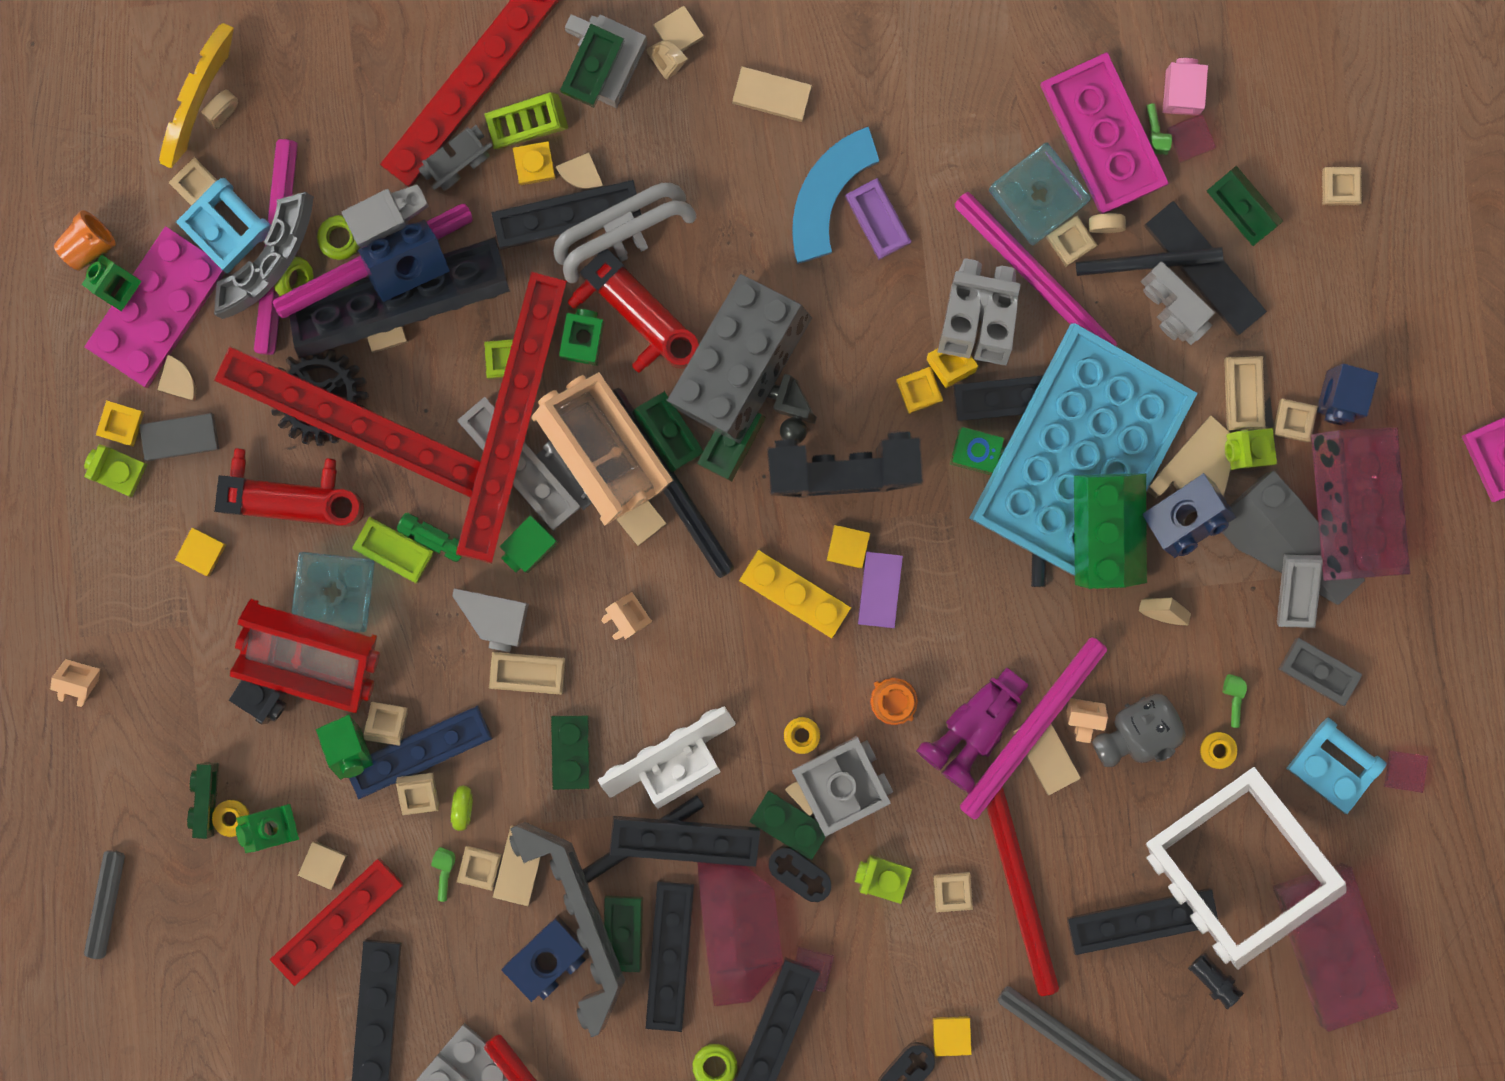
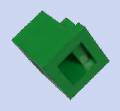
M101 254L97 262L92 263L88 267L86 278L81 285L122 312L142 281ZM123 277L126 281L115 297H113L111 293Z
M576 309V314L567 313L559 353L561 360L597 366L605 323L603 319L597 318L598 312ZM581 331L590 333V340L585 344L577 341V335Z
M291 804L236 818L238 823L236 827L237 840L244 847L245 853L256 852L299 840ZM265 824H267L269 835L265 832Z

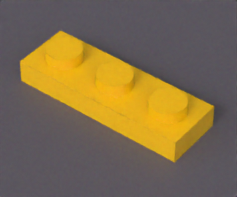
M760 550L756 552L739 580L831 639L851 609L845 603Z

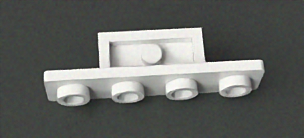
M725 706L709 710L701 716L699 721L687 728L683 727L675 730L669 735L668 739L660 744L646 747L637 754L636 758L624 765L620 764L610 768L598 782L609 797H614L637 782L642 781L653 804L659 809L721 772L705 743L730 729L736 723Z

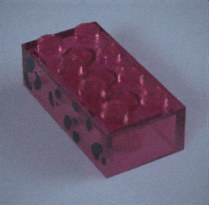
M1398 427L1337 430L1311 434L1324 581L1410 574Z
M1343 863L1332 867L1346 883L1347 893L1289 933L1318 1024L1328 1032L1399 1009L1352 867ZM1313 873L1274 885L1273 889L1281 913H1285L1323 885Z

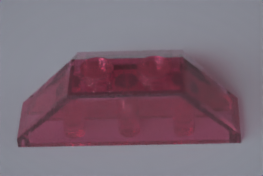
M697 862L714 1006L751 1002L783 963L774 888L747 866Z

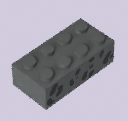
M740 274L667 401L684 415L740 444L811 322V315L801 304Z

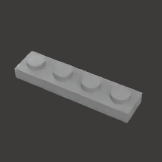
M486 397L482 398L457 420L482 450H484L495 409ZM524 442L513 486L546 524L555 531L581 507Z

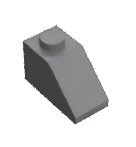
M460 589L453 590V598L480 639L490 641L488 648L510 652L511 645L517 647L521 645L529 603Z

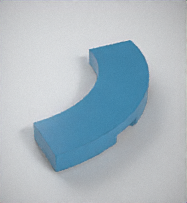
M869 127L858 130L833 145L815 163L804 180L798 194L793 216L792 238L797 264L832 254L829 239V221L837 196L854 176L868 167L879 163Z

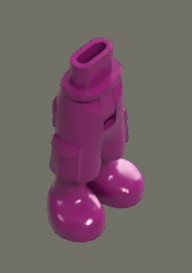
M1005 668L997 679L992 677L989 680L990 682L984 685L967 704H962L946 722L949 731L941 739L933 743L923 742L916 750L926 762L940 771L947 763L949 755L962 739L966 740V746L945 767L941 774L968 794L975 786V781L970 773L972 764L978 755L988 757L1000 742L1003 730L1015 714L1018 705L1022 703L1019 697L1029 686L1008 668Z

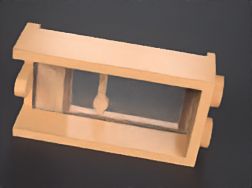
M600 372L589 378H586L584 375L575 378L566 386L567 390L560 394L557 390H553L543 396L538 401L540 407L531 418L541 426L600 513V520L606 526L659 495L673 479Z

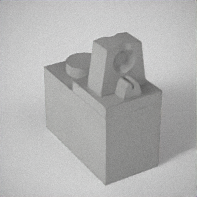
M571 14L565 25V31L580 39L579 47L590 23L625 40L598 99L617 109L647 46L646 35L601 14L598 18L591 16L589 22Z
M414 185L393 193L387 188L341 213L357 245L363 248L374 240L383 239L402 230L408 225L410 219L429 207L419 186Z

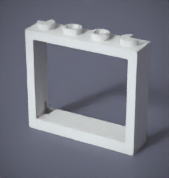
M1255 767L1146 843L1150 853L1146 859L1152 865L1154 871L1158 875L1163 872L1172 882L1168 886L1172 895L1180 905L1184 902L1188 903L1194 911L1190 915L1193 923L1202 934L1209 931L1217 942L1212 946L1217 955L1221 957L1225 964L1231 961L1237 970L1347 893L1346 883ZM1249 791L1323 886L1237 946L1165 850Z

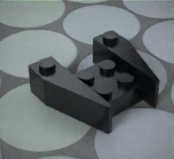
M911 432L888 433V440H882L876 448V458L872 457V452L850 453V456H848L849 460L835 461V454L813 456L811 463H807L806 445L798 446L797 439L776 440L775 447L768 448L770 495L806 498L807 496L867 492L882 493L919 486L923 484L920 438H911Z

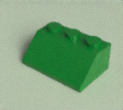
M1146 473L1074 475V559L1076 586L1087 589L1125 588L1147 583V521L1142 515L1146 512Z

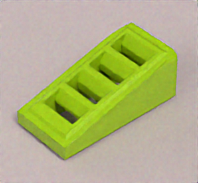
M552 92L484 114L494 149L568 129L560 97ZM543 106H547L551 123H547ZM534 109L538 127L533 128L529 110ZM518 113L520 115L522 126L524 129V131L520 133L514 114ZM503 117L506 118L510 136L507 137L504 136L500 118Z

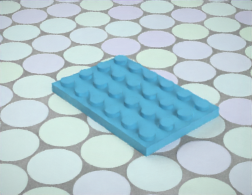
M1071 323L969 519L1075 576L1074 475L1146 473L1147 491L1198 393L1078 324Z

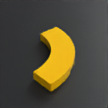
M224 23L219 24L202 48L200 55L203 57L199 60L194 74H188L177 99L181 102V105L175 113L173 123H168L159 157L160 164L172 168L186 152L191 131L202 101L215 75L229 57L234 27Z

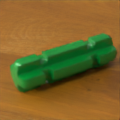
M405 513L401 517L397 525L399 533L407 537L413 535L414 541L439 554L443 551L445 553L444 557L453 562H458L462 558V556L456 555L459 539L455 537L453 540L449 539L450 535L425 521L422 524L419 523V518L410 513Z

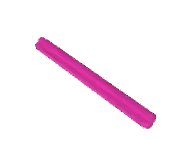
M279 139L276 142L268 222L271 225L277 207V200L293 195L298 144L289 139ZM274 286L259 299L254 351L262 355H274L276 352L279 315L273 305V301L280 296L275 291Z
M964 193L956 201L955 208L1069 324L1076 323L1117 346V342L971 193Z
M462 203L428 220L427 224L438 240L471 223L473 217L467 205ZM361 256L274 299L273 305L281 318H286L368 276Z
M1091 637L1084 644L960 804L961 811L974 820L977 819L1107 652V648L1102 642Z

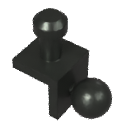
M784 374L781 385L774 384L767 397L776 400L773 407L774 410L782 415L792 417L786 419L780 426L782 440L797 439L799 444L807 435V428L803 421L815 424L817 416L813 414L798 385L799 381L790 375Z

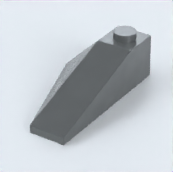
M1274 471L1265 473L1230 505L1236 518L1230 521L1228 528L1221 533L1236 549L1246 555L1254 557L1281 573L1284 554L1321 555L1323 565L1319 595L1336 605H1339L1365 581L1349 559L1340 552L1339 547L1329 535L1324 536L1322 534L1319 522ZM1330 555L1334 556L1339 562L1341 573H1337L1333 568L1328 567L1327 558ZM1330 572L1335 573L1336 579L1331 577Z

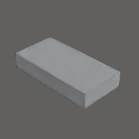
M1284 554L1277 613V624L1279 627L1315 628L1323 565L1321 555Z

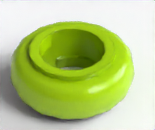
M341 215L329 217L322 222L318 229V246L323 254L331 259H348L356 254L360 248L344 217ZM340 227L347 229L350 234L348 243L341 248L332 246L329 240L331 232Z
M298 256L294 257L283 276L274 285V289L279 296L314 279L313 269L308 261ZM294 270H297V281L293 287H290V275Z
M459 786L453 795L451 823L452 827L457 831L466 830L470 824L473 794H471V789L467 786Z
M709 1044L702 1047L695 1054L692 1062L693 1074L697 1081H733L738 1071L737 1059L734 1053L728 1047L721 1044ZM718 1056L724 1060L726 1069L722 1075L712 1077L705 1072L703 1065L709 1057Z

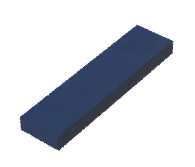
M476 706L401 740L400 746L392 744L370 754L374 765L364 769L361 774L349 778L359 800L396 783L397 777L412 776L492 740L493 737L479 706Z

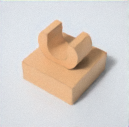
M633 592L605 609L607 614L601 620L604 624L613 620L619 629L612 636L614 640L620 639L623 636L627 639L652 623V620Z
M65 659L52 677L50 690L57 691L58 700L62 702L67 695L78 697L77 706L82 707L99 681L100 669Z
M1070 698L1068 702V724L1075 726L1074 734H1076V741L1090 743L1093 729L1105 731L1108 715L1104 703Z

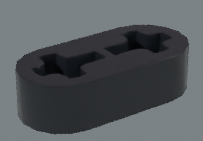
M789 847L778 848L771 854L769 869L777 880L810 902H820L829 896L831 880L829 875L820 867ZM788 854L793 857L791 864L800 871L797 875L789 870L779 873L777 871L779 864L775 861L778 856L785 858ZM803 874L811 879L821 876L823 878L821 885L825 889L822 893L815 891L811 895L807 892L808 884L800 878Z
M915 1042L909 1044L881 1074L878 1081H897L901 1075L906 1077L903 1081H924L935 1065L933 1052L924 1043ZM922 1051L926 1053L924 1057L926 1066L922 1068L917 1065L908 1073L906 1070L912 1063L909 1055L913 1052L917 1055L921 1054Z

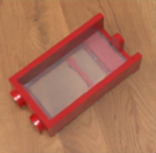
M250 598L238 618L237 625L244 626L235 643V649L240 650V654L230 670L229 677L352 713H357L363 700H370L375 680L369 679L370 673L375 672L380 658V652L375 651L377 635L372 634L371 637H368L367 635L292 613L259 605L258 600Z

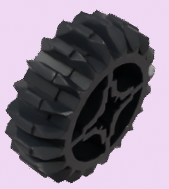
M333 349L327 351L324 359L323 352L313 355V359H310V356L300 358V363L293 357H288L286 360L291 366L289 372L284 368L278 367L336 395L342 390L341 387L346 385L347 400L358 404V400L369 398V393L357 391V388L367 383L366 379L363 377L353 379L360 371V368L357 365H352L345 369L349 363V357L346 355H342L335 362L336 351ZM316 368H329L335 370L339 375L333 379L329 378L324 382L317 383L307 372ZM275 408L271 410L273 416L285 415L278 423L281 429L293 425L289 431V437L295 439L303 431V444L309 445L313 435H315L317 446H324L325 435H328L331 443L337 444L339 442V438L314 426H308L299 419Z

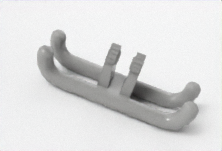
M659 183L567 229L555 242L553 249L555 260L560 265H563L565 279L569 283H576L579 279L577 268L584 260L613 246L622 262L628 259L627 251L622 243L623 240L633 236L632 239L636 247L642 252L648 249V246L641 231L674 215L681 216L686 223H693L697 218L696 212L689 203H686V195L678 185ZM664 197L672 199V201L663 203L636 218L632 215L633 212ZM604 227L605 234L577 247L570 254L568 253V248L574 242Z

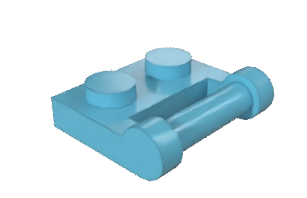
M220 178L210 186L176 223L228 274L259 242L265 240L271 224L264 218L260 219L234 193L233 185L226 178ZM223 201L249 228L242 236L214 208L218 202Z
M1327 717L1286 769L1341 812L1348 814L1373 780L1381 774L1387 762L1379 756L1373 757L1336 728L1337 723ZM1328 739L1365 768L1359 777L1321 748L1325 740Z

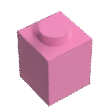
M1179 58L1176 60V63L1171 62L1166 69L1163 113L1196 116L1202 113L1205 109L1208 65H1200L1198 60L1193 58Z

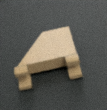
M1209 416L1152 480L1147 492L1156 499L1162 495L1170 484L1179 490L1204 473L1215 482L1224 497L1231 470L1230 462L1225 455L1226 434L1230 432L1212 416Z

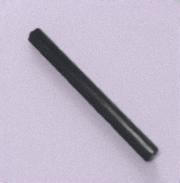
M620 388L612 390L673 479L663 492L717 577L722 578L734 570V565L676 474L669 471L632 414L634 409Z

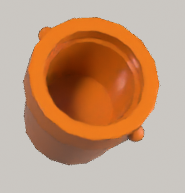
M82 210L73 218V222L54 243V249L67 265L80 271L101 256V254L108 253L115 246L116 242L110 231L99 219L91 213Z
M889 678L874 683L875 688L871 694L870 704L873 713L879 720L890 725L903 724L906 721L914 720L913 715L917 709L918 699L916 691L911 684L899 678Z

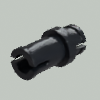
M1205 952L1188 967L1211 991L1209 995L1214 1000L1219 999L1226 1009L1232 1007L1243 996L1244 993L1234 985L1236 980L1231 975L1226 976L1210 960Z

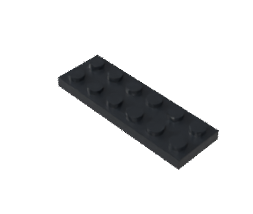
M491 238L444 253L443 256L449 272L385 302L381 300L370 278L354 282L289 316L294 349L298 358L317 355L331 348L355 343L360 339L378 333L389 332L403 325L424 321L429 317L450 310H458L466 305L485 299H492L510 292L496 239Z

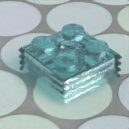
M1049 143L1041 145L992 183L989 188L990 194L1031 245H1035L1084 207L1091 199L1090 195ZM1035 186L1038 190L1042 188L1047 190V194L1044 197L1046 202H1042L1040 199L1033 200L1031 197L1034 193L1032 187Z
M300 552L298 554L292 614L354 632H365L368 624L374 561L363 558ZM332 582H336V587L341 589V596L335 597L334 603L330 602V596L324 595L325 588H330Z

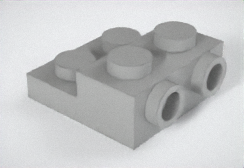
M1162 261L1140 281L1145 286L1143 291L1148 298L1158 305L1162 302L1166 306L1157 318L1162 322L1159 327L1171 339L1176 340L1179 338L1182 342L1186 340L1192 345L1211 328L1212 324L1208 320L1215 312Z
M857 736L792 770L825 837L891 804L887 795L893 793V790L884 773L877 776L871 764L877 758L867 740L860 743Z
M464 1023L416 1081H508V1079L484 1050L486 1041Z

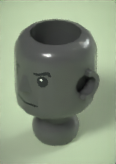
M1153 694L1146 698L1142 697L1132 705L1125 704L1126 708L1118 712L1115 717L1116 731L1110 734H1099L1092 741L1093 747L1103 766L1114 767L1120 762L1122 757L1128 754L1138 763H1147L1154 759L1156 762L1167 760L1175 754V749L1182 745L1186 733L1183 723L1170 700L1162 694Z

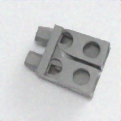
M964 259L959 272H955L937 352L970 358L979 320L981 325L974 360L1006 366L1012 351L1020 283H1016V270L1012 267L998 266L996 267L994 278L980 276L982 264L979 261Z

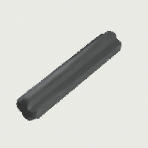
M108 850L103 854L84 955L88 958L102 959L106 955L125 859L124 853Z

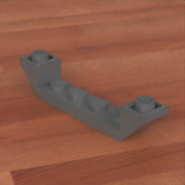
M527 822L520 823L510 828L512 832L510 844L513 852L517 857L521 856L523 863L551 853L553 858L550 860L552 873L557 881H562L566 894L563 895L566 909L570 915L575 914L580 927L577 929L579 942L584 950H589L593 961L590 964V968L595 982L603 986L602 990L588 994L578 1002L580 1007L577 1009L579 1022L582 1028L588 1029L590 1036L594 1037L607 1025L625 983L624 975L572 843Z

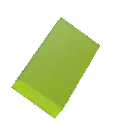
M372 517L368 518L352 547L353 550L414 583L419 582L435 552Z

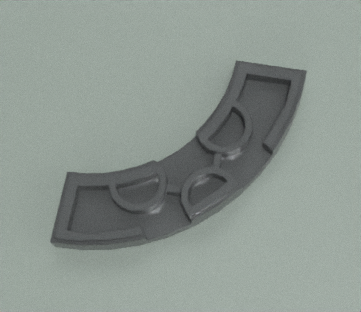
M302 192L277 200L274 219L264 240L266 244L264 250L254 262L248 261L231 276L217 281L214 307L215 316L225 319L244 311L261 299L283 276L304 239L312 212L314 196L307 192Z

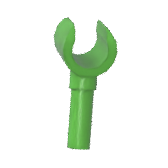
M1155 103L1148 104L1147 111L1151 132L1149 142L1155 154L1167 155L1171 149L1172 135L1160 133Z
M1228 674L1225 678L1222 692L1233 696L1231 727L1239 728L1241 704L1247 691V685L1241 677Z
M441 847L435 852L431 866L442 870L439 877L438 901L445 902L447 901L448 880L456 861V856L452 851Z

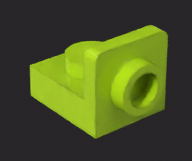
M1273 428L1251 431L1242 430L1226 434L1225 455L1230 462L1231 470L1277 464Z
M99 444L97 450L92 449L86 458L84 469L87 471L84 477L124 495L133 497L147 464L113 448Z
M869 855L867 863L860 862L854 882L860 884L859 892L862 894H871L901 904L912 868Z

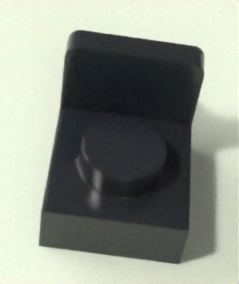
M241 680L228 701L255 717V721L263 725L268 724L270 720L275 722L280 717L287 705L283 701L287 693Z

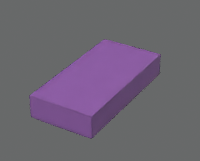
M878 178L845 195L878 260L911 244V240Z
M866 552L858 624L895 628L903 556Z

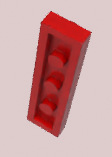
M378 858L269 960L293 986H296L395 894L404 883Z

